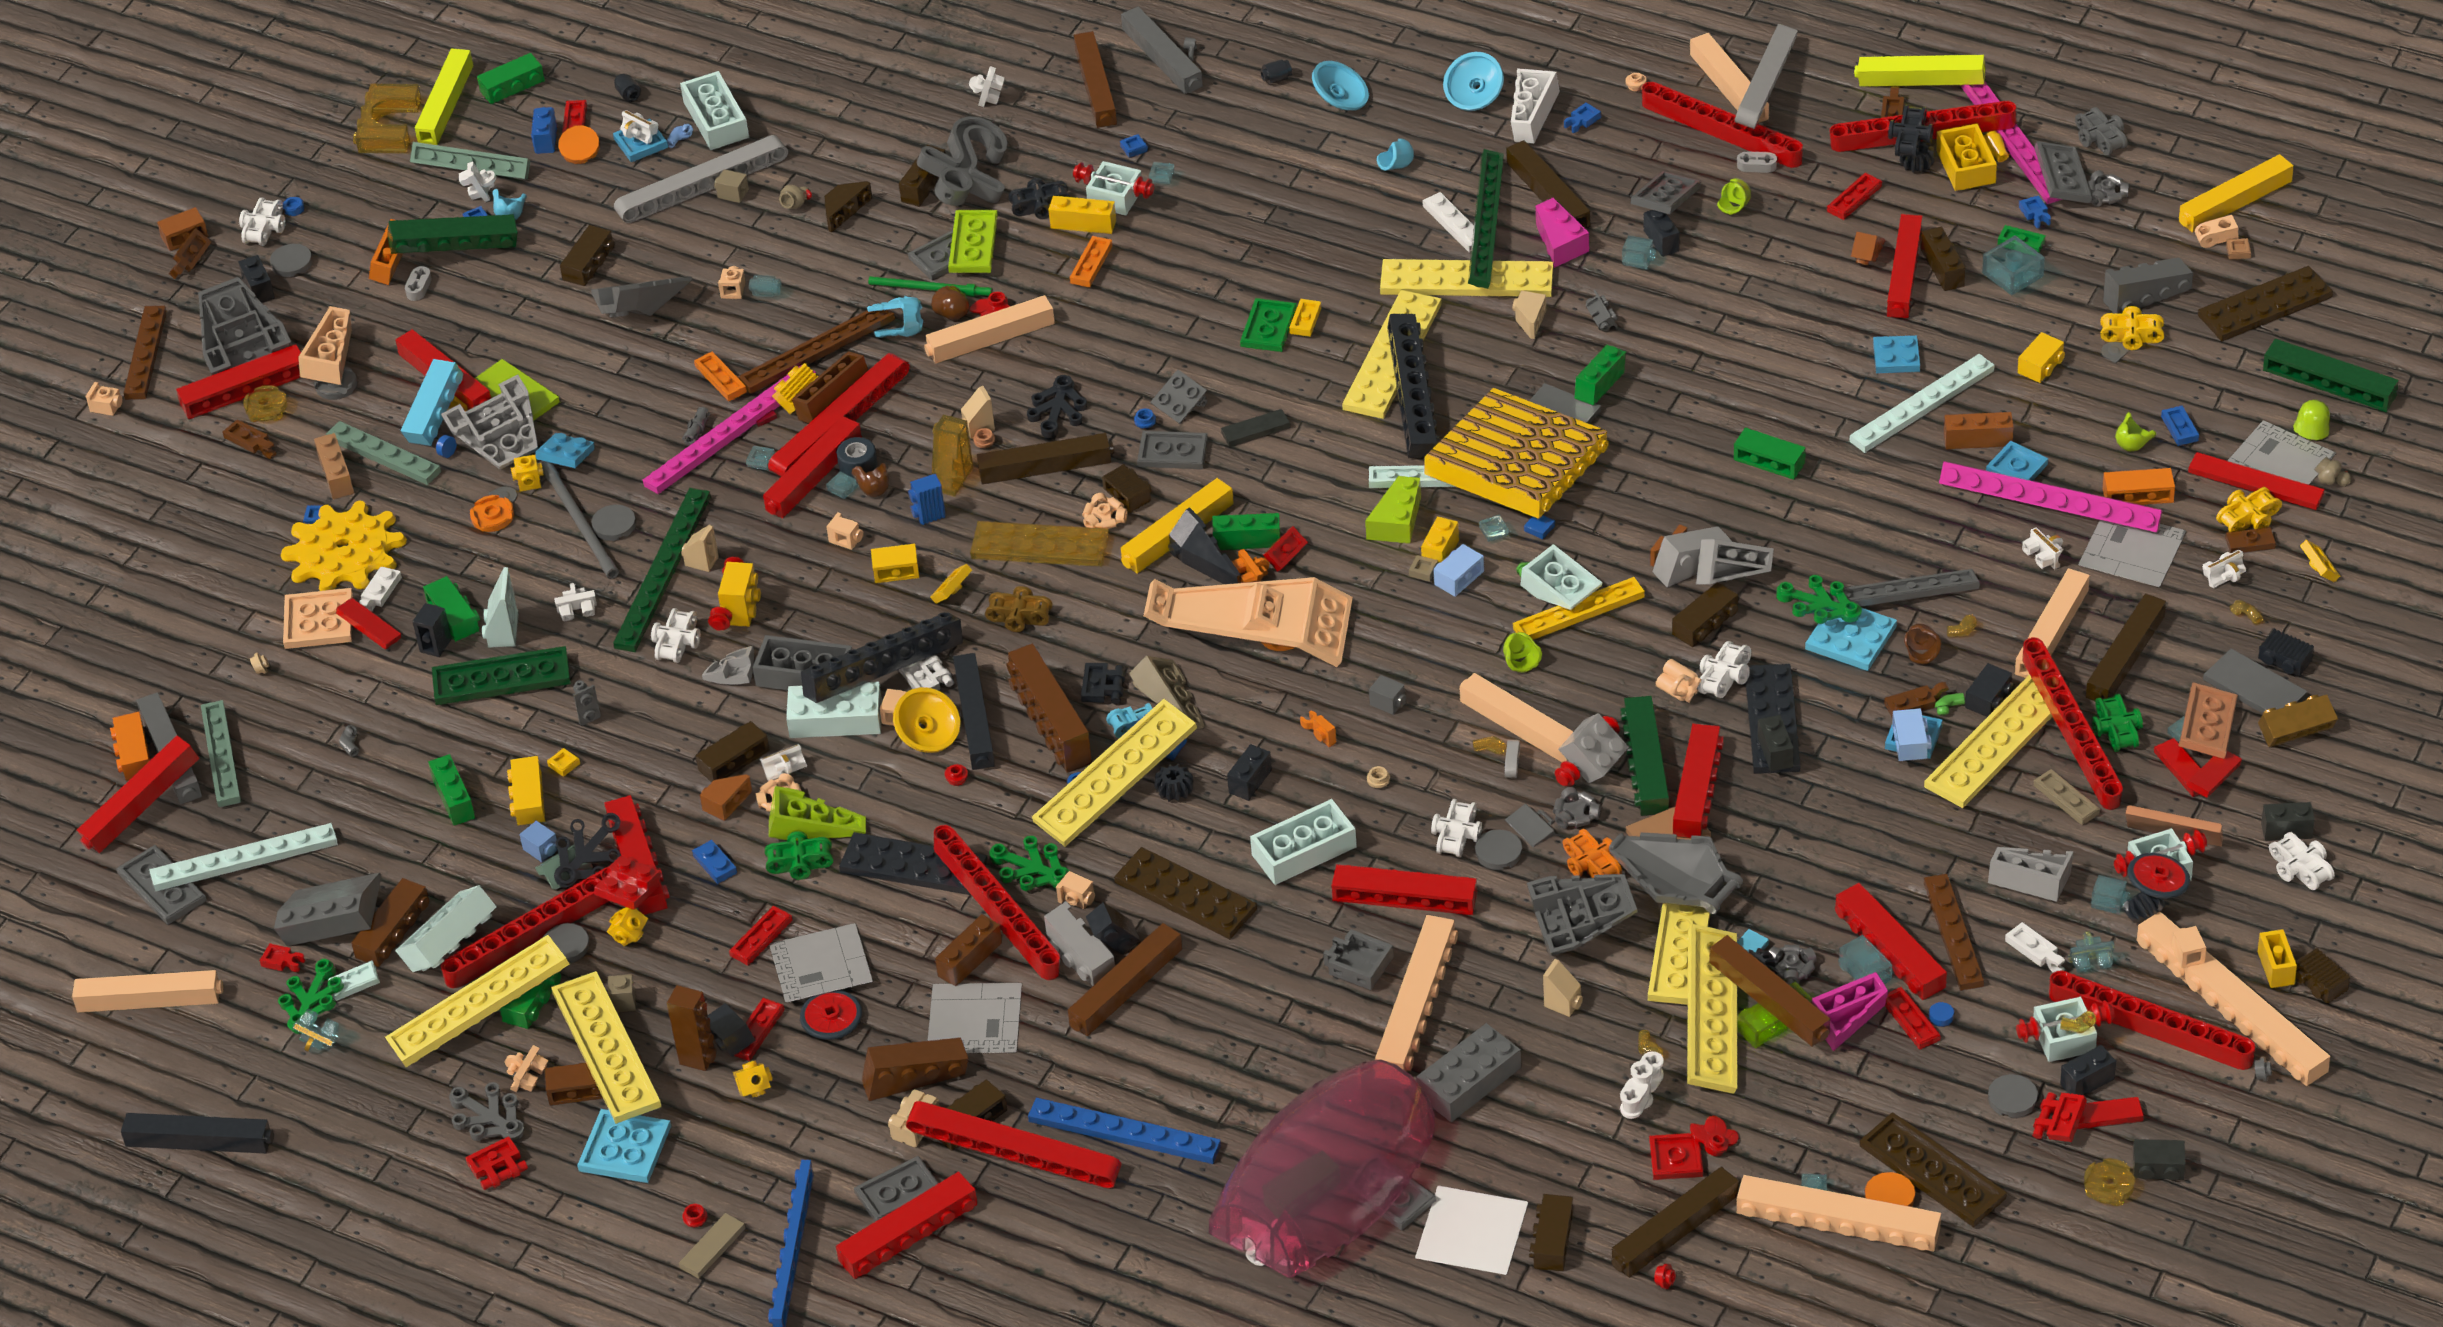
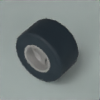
M854 437L843 441L838 446V465L840 471L845 476L854 478L852 469L856 466H860L865 473L876 469L878 464L876 449L870 440Z

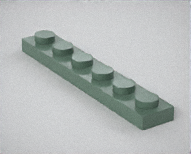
M413 142L410 158L412 163L459 170H468L467 163L474 162L479 171L484 169L486 171H493L495 175L527 180L531 160L528 158Z
M341 421L326 433V435L335 433L339 446L426 485L431 483L441 473L439 465Z
M220 700L202 704L201 711L218 807L241 803L224 702Z

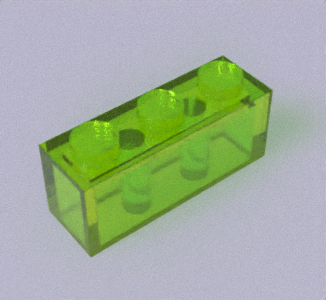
M1796 981L1790 984L1793 989L1812 1003V997ZM1759 1003L1742 1010L1737 1015V1031L1754 1048L1759 1047L1789 1029Z

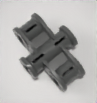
M2093 107L2089 112L2079 113L2075 116V122L2079 128L2078 137L2084 147H2089L2091 143L2095 142L2105 155H2110L2116 149L2127 147V139L2123 133L2124 124L2118 115H2113L2108 120L2097 107Z

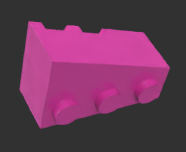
M1554 198L1535 206L1536 226L1542 241L1545 242L1547 253L1552 259L1554 268L1589 252V232Z
M1877 972L1812 998V1004L1830 1018V1034L1826 1041L1833 1051L1885 1006L1888 990Z

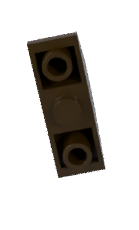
M870 182L838 184L824 196L829 232L832 233L873 198Z

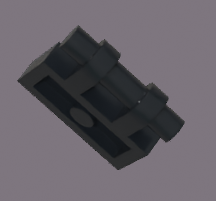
M1085 663L1081 702L1104 703L1105 696H1110L1111 703L1119 704L1124 691L1122 687L1126 676L1124 667L1117 665L1115 670H1109L1108 663ZM1107 681H1112L1113 685H1107Z

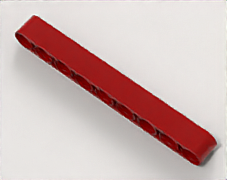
M1647 82L1642 86V106L1650 111L1750 152L1773 153L1777 156V163L1787 167L1796 168L1802 164L1803 144L1794 138L1759 124L1753 129L1734 122L1735 114L1659 83Z
M2000 101L1927 111L1925 126L1933 124V139H1937V131L1978 124L1982 133L2010 129L2017 124L2016 105L2011 101ZM1903 115L1835 124L1831 126L1829 131L1831 148L1834 151L1843 152L1895 145L1897 137H1893V139L1888 138L1889 124L1891 120H1894L1895 123H1901Z
M892 353L886 354L778 450L769 460L768 469L782 476L841 416L856 421L907 375L910 368L909 362Z
M2036 637L2026 639L2023 645L2022 661L2098 801L2105 809L2113 810L2118 808L2121 804L2123 790L2120 780L2044 642Z
M948 825L936 827L934 830V851L990 918L1000 924V930L1038 975L1045 980H1052L1058 977L1060 955L957 832Z
M608 867L445 959L441 964V970L446 986L454 989L465 985L539 941L554 926L564 923L571 924L608 903L609 900L594 895V887L607 876Z
M2056 971L2050 976L2049 997L2054 1002L2081 997L2087 1011H2090L2092 1003H2096L2099 1007L2106 1000L2108 1005L2112 1004L2114 1008L2115 1018L2112 1019V1023L2236 1069L2247 1070L2253 1065L2255 1043L2247 1037L2066 971Z
M922 1101L914 1102L905 1124L910 1131L1103 1188L1114 1187L1122 1165L1119 1159L1107 1154Z

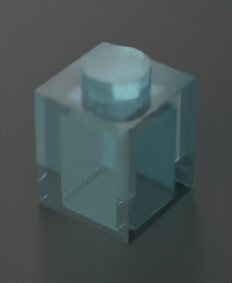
M1628 235L1622 249V265L1648 269L1650 262L1654 261L1656 249H1653V240Z
M2098 875L2092 891L2091 908L2120 914L2122 905L2129 900L2130 892L2126 891L2127 881Z

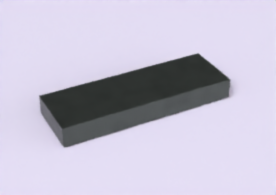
M1279 409L1222 427L1221 434L1228 446L1232 447L1289 429L1290 422L1283 410Z

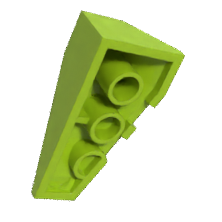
M775 786L769 817V837L787 840L788 835L795 831L804 832L807 834L808 839L818 837H852L854 832L866 834L865 816L842 807H830L824 804L825 800L818 798L815 801L805 797V792Z

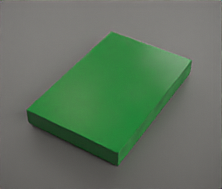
M1255 298L1240 340V347L1283 352L1290 331L1289 327L1297 309V303Z

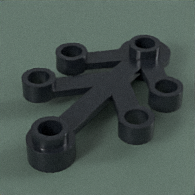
M1068 375L1057 376L1052 387L1040 393H1035L1031 397L1032 405L1036 408L1027 410L1028 421L1037 422L1040 420L1041 414L1051 410L1049 419L1043 421L1040 425L1041 434L1046 439H1054L1057 436V421L1061 410L1069 417L1070 425L1080 426L1083 422L1082 414L1076 411L1086 410L1087 400L1074 390V381ZM1056 394L1054 399L1045 403V399ZM1066 395L1074 401V409L1064 400Z
M614 813L606 814L601 821L602 827L585 847L583 837L584 822L581 819H575L571 822L570 830L574 834L576 857L570 864L567 851L570 845L569 839L561 836L556 840L555 847L559 851L560 866L554 872V880L560 887H571L575 884L576 880L587 879L594 875V871L604 869L601 866H596L593 870H577L583 863L608 861L612 864L615 860L610 859V853H616L618 858L621 856L617 849H610L606 852H593L608 833L618 830L621 823L618 815ZM612 820L615 824L614 827L609 828L606 825V821ZM580 823L582 828L575 830L573 824ZM560 840H564L567 843V846L561 848L558 845V842ZM568 873L570 879L563 880L561 874Z

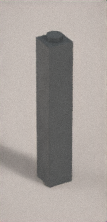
M1139 6L1121 14L1123 31L1184 94L1203 87L1201 70Z
M157 692L137 699L136 702L157 753H159L177 734ZM191 767L172 784L180 804L202 797L198 781Z

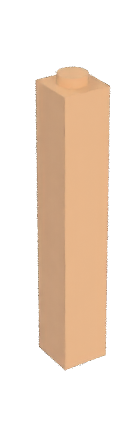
M1709 33L1690 39L1691 57L1738 111L1751 82ZM1768 102L1757 123L1769 119Z
M1044 295L927 334V344L924 345L928 357L931 356L936 364L1055 324L1053 308Z
M2067 569L2028 637L2041 639L2050 655L2053 654L2089 590L2090 575ZM2022 647L2016 658L2015 675L2027 678L2030 674L2022 661Z
M1476 673L1461 683L1459 688L1460 702L1560 762L1568 761L1558 749L1573 733L1572 730Z
M216 970L75 979L72 998L77 1013L218 1004L219 994L223 993V981L218 979Z

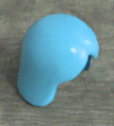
M1403 138L1398 139V141L1392 142L1387 152L1380 153L1377 156V164L1381 170L1386 171L1407 167L1413 160L1414 150L1407 140Z
M494 189L493 208L495 215L514 214V218L517 220L522 213L527 195L523 193L519 198L508 199L500 196L498 189Z

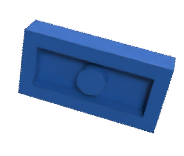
M2183 405L2162 410L2161 417L2177 446L2199 441V434Z
M713 840L692 850L693 857L717 884L737 874L736 866Z

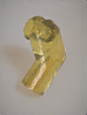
M2236 600L2230 606L2233 614L2238 616L2243 611L2254 625H2258L2263 621L2262 615L2249 603Z
M1968 614L1964 616L1959 625L1947 626V636L1970 635L1977 625L1976 617Z
M1495 736L1472 740L1474 751L1487 749L1495 754H1502L1506 750L1505 742Z
M2086 1011L2075 1020L2062 1017L2060 1029L2080 1034L2084 1033L2094 1026L2096 1022L2095 1014L2091 1011Z
M1648 1030L1639 1031V1052L1642 1055L1648 1052H1658L1663 1056L1662 1047H1658L1656 1043L1650 1041V1032Z

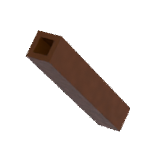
M1094 32L1074 34L1075 52L1096 127L1117 125L1115 106Z
M1162 923L1068 1009L1069 1025L1077 1032L1080 1031L1086 1036L1091 1034L1182 950L1181 934Z
M1726 935L1710 947L1709 963L1811 1047L1819 1041H1824L1829 1036L1830 1018L1731 937Z

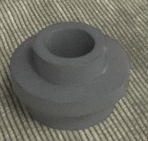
M2265 1057L2255 1060L2257 1080L2263 1079L2266 1082L2269 1080V1076L2273 1075L2271 1061H2266Z

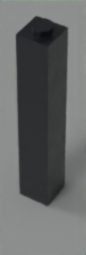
M970 653L953 656L972 770L995 767L976 654Z
M126 1113L121 1129L125 1147L267 1154L269 1144H272L274 1140V1131L270 1129L268 1119Z

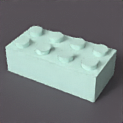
M719 71L680 83L683 102L710 150L749 138L746 118Z
M867 682L819 703L804 697L802 686H788L786 720L789 737L807 738L881 734L879 708L882 703L879 682Z
M1332 799L1250 836L1252 856L1274 885L1357 847L1355 827Z
M480 885L460 891L395 951L412 972L419 970L424 972L430 967L434 969L444 961L442 957L447 952L450 954L460 946L458 943L460 940L470 937L475 933V927L479 923L483 924L492 917L491 912L496 908V905Z

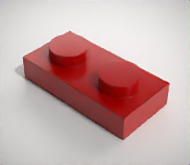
M1292 526L1263 556L1278 572L1308 542Z

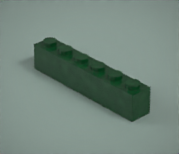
M514 214L389 221L387 232L391 254L516 247L518 235Z
M2274 339L2264 354L2263 371L2384 412L2388 411L2397 396L2398 379L2278 339Z
M1652 696L1624 698V708H1620L1621 722H1626L1623 725L1624 739L1628 738L1629 740L1626 742L1629 747L1626 750V754L1631 755V759H1628L1629 772H1634V776H1631L1632 790H1637V793H1634L1635 807L1640 808L1641 816L1656 815L1669 809V797Z

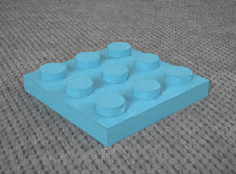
M1862 608L1861 616L1855 622H1845L1841 618L1829 620L1824 624L1818 623L1806 641L1805 649L1868 671L1897 627V620Z
M601 1109L578 1162V1170L580 1172L648 1183L670 1131V1120L639 1115L615 1124L610 1111Z

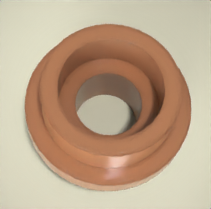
M981 428L976 431L973 437L974 444L979 448H988L995 443V435L990 429Z

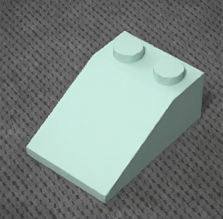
M1553 544L1522 568L1520 585L1538 599L1572 610L1600 588L1602 582Z
M508 567L503 568L488 600V609H484L486 625L482 626L483 639H487L488 648L515 646L519 614Z

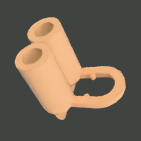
M1669 659L1663 667L1664 673L1656 681V687L1680 701L1690 703L1694 693L1697 694V687L1702 679L1694 671L1673 659Z

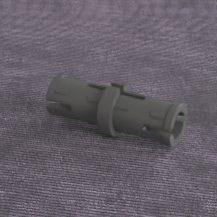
M699 407L694 418L688 422V429L682 437V440H685V444H693L699 434L703 433L705 423L710 416L707 408Z

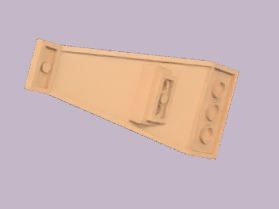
M1315 577L1176 589L1154 579L1150 583L1144 617L1166 627L1297 647L1338 667L1342 662L1353 597Z

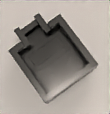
M1352 929L1345 936V940L1334 937L1330 950H1325L1323 953L1324 965L1329 968V975L1369 990L1373 989L1394 958L1392 944Z

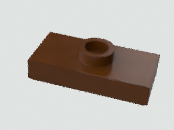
M2270 527L2227 532L2225 535L2230 553L2237 550L2244 553L2275 549L2276 545Z

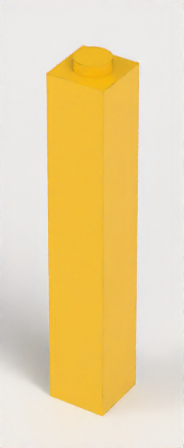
M2279 154L2180 205L2179 222L2193 233L2198 225L2222 218L2292 182L2294 165Z
M1218 478L1210 482L1121 547V561L1123 565L1137 574L1169 551V534L1186 509L1190 507L1204 524H1207L1213 519L1212 516H1218L1234 504L1233 489Z

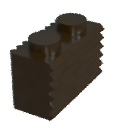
M1125 464L1102 476L1103 489L1123 503L1124 508L1130 513L1151 501V487L1146 480H1141L1135 470L1132 468L1128 469Z
M2315 948L2295 961L2297 965L2296 981L2300 984L2304 983L2311 989L2313 996L2317 999L2321 998L2329 1004L2330 1001L2332 1002L2349 990V974H2346V971H2343L2328 956L2326 957L2319 948Z

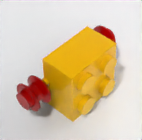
M729 557L724 562L722 569L723 577L718 591L720 607H714L708 619L709 625L719 631L728 629L730 625L750 627L752 618L756 616V602H759L761 598V590L757 588L758 573L754 572L753 563H745L738 557Z

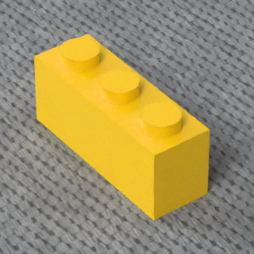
M1053 196L1049 207L1051 229L1112 234L1116 223L1115 201Z
M538 756L512 759L511 769L507 770L508 781L512 783V786H508L509 797L514 802L510 803L511 817L516 816L517 825L532 824L535 821L545 822L542 772Z

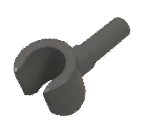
M1186 37L1184 49L1189 50L1188 58L1193 62L1194 51L1197 50L1196 39Z

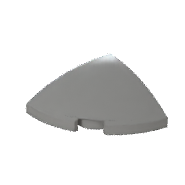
M753 646L727 654L726 658L720 660L719 665L717 661L712 663L702 674L703 680L719 684L750 683L754 665Z

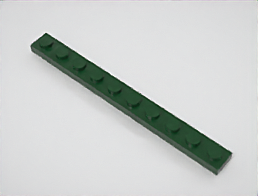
M1483 149L1468 284L1488 289L1491 282L1504 154Z
M695 488L688 489L613 642L614 649L636 652L682 558L683 545L693 535L711 498L710 491Z

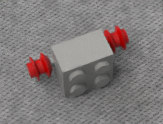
M1597 713L1583 720L1558 750L1568 761L1562 762L1560 768L1555 770L1556 780L1559 784L1571 787L1580 776L1588 783H1591L1603 777L1629 748L1618 735L1620 727L1616 719L1608 716L1602 717Z

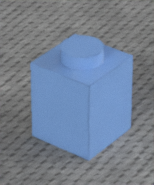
M535 821L520 833L523 850L540 862L545 861L557 851L555 847L556 834L538 821Z

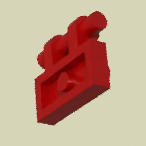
M2049 1092L2046 1099L2042 1100L2040 1105L2041 1113L2033 1124L2034 1131L2032 1136L2036 1139H2041L2043 1133L2047 1132L2046 1134L2051 1140L2072 1142L2087 1099L2084 1095L2061 1092L2059 1101H2057V1095ZM2054 1113L2052 1119H2049L2050 1114Z
M509 1136L465 1157L467 1165L477 1179L485 1175L488 1177L480 1181L483 1190L490 1187L496 1188L501 1185V1182L511 1177L514 1179L520 1176L521 1172L528 1169L524 1160L517 1164L514 1162L520 1159L521 1156ZM504 1166L507 1167V1169H505V1170H503V1171H501V1172H499V1173H497V1174L495 1173L496 1170H498V1169H500V1168H502V1167H504Z

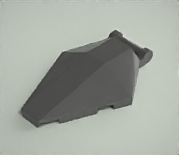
M1641 832L1640 836H1624L1623 833H1620L1609 845L1611 855L1658 903L1701 906L1709 913L1716 914L1720 909L1721 903L1734 889H1738L1743 884L1741 876L1726 869L1709 836H1692L1691 840L1677 839L1676 834Z

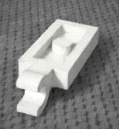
M380 567L362 593L359 603L371 612H373L375 606L382 607L401 580V571Z
M2023 922L2005 935V941L2040 967L2046 963L2052 972L2065 970L2061 966L2065 959L2057 955L2058 948Z

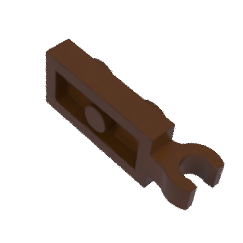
M1891 86L1890 96H1883L1881 118L1903 115L1904 97H1899V86Z
M195 228L173 257L177 264L168 274L176 279L184 269L188 272L192 270L211 241Z
M238 419L222 431L225 439L254 454L260 450L269 459L277 454L271 449L274 444L269 441L267 434Z
M1946 682L1936 684L1931 690L1926 685L1885 697L1884 704L1892 719L1893 711L1921 709L1922 712L1935 708V703L1943 696L1948 695L1946 691L1949 688Z

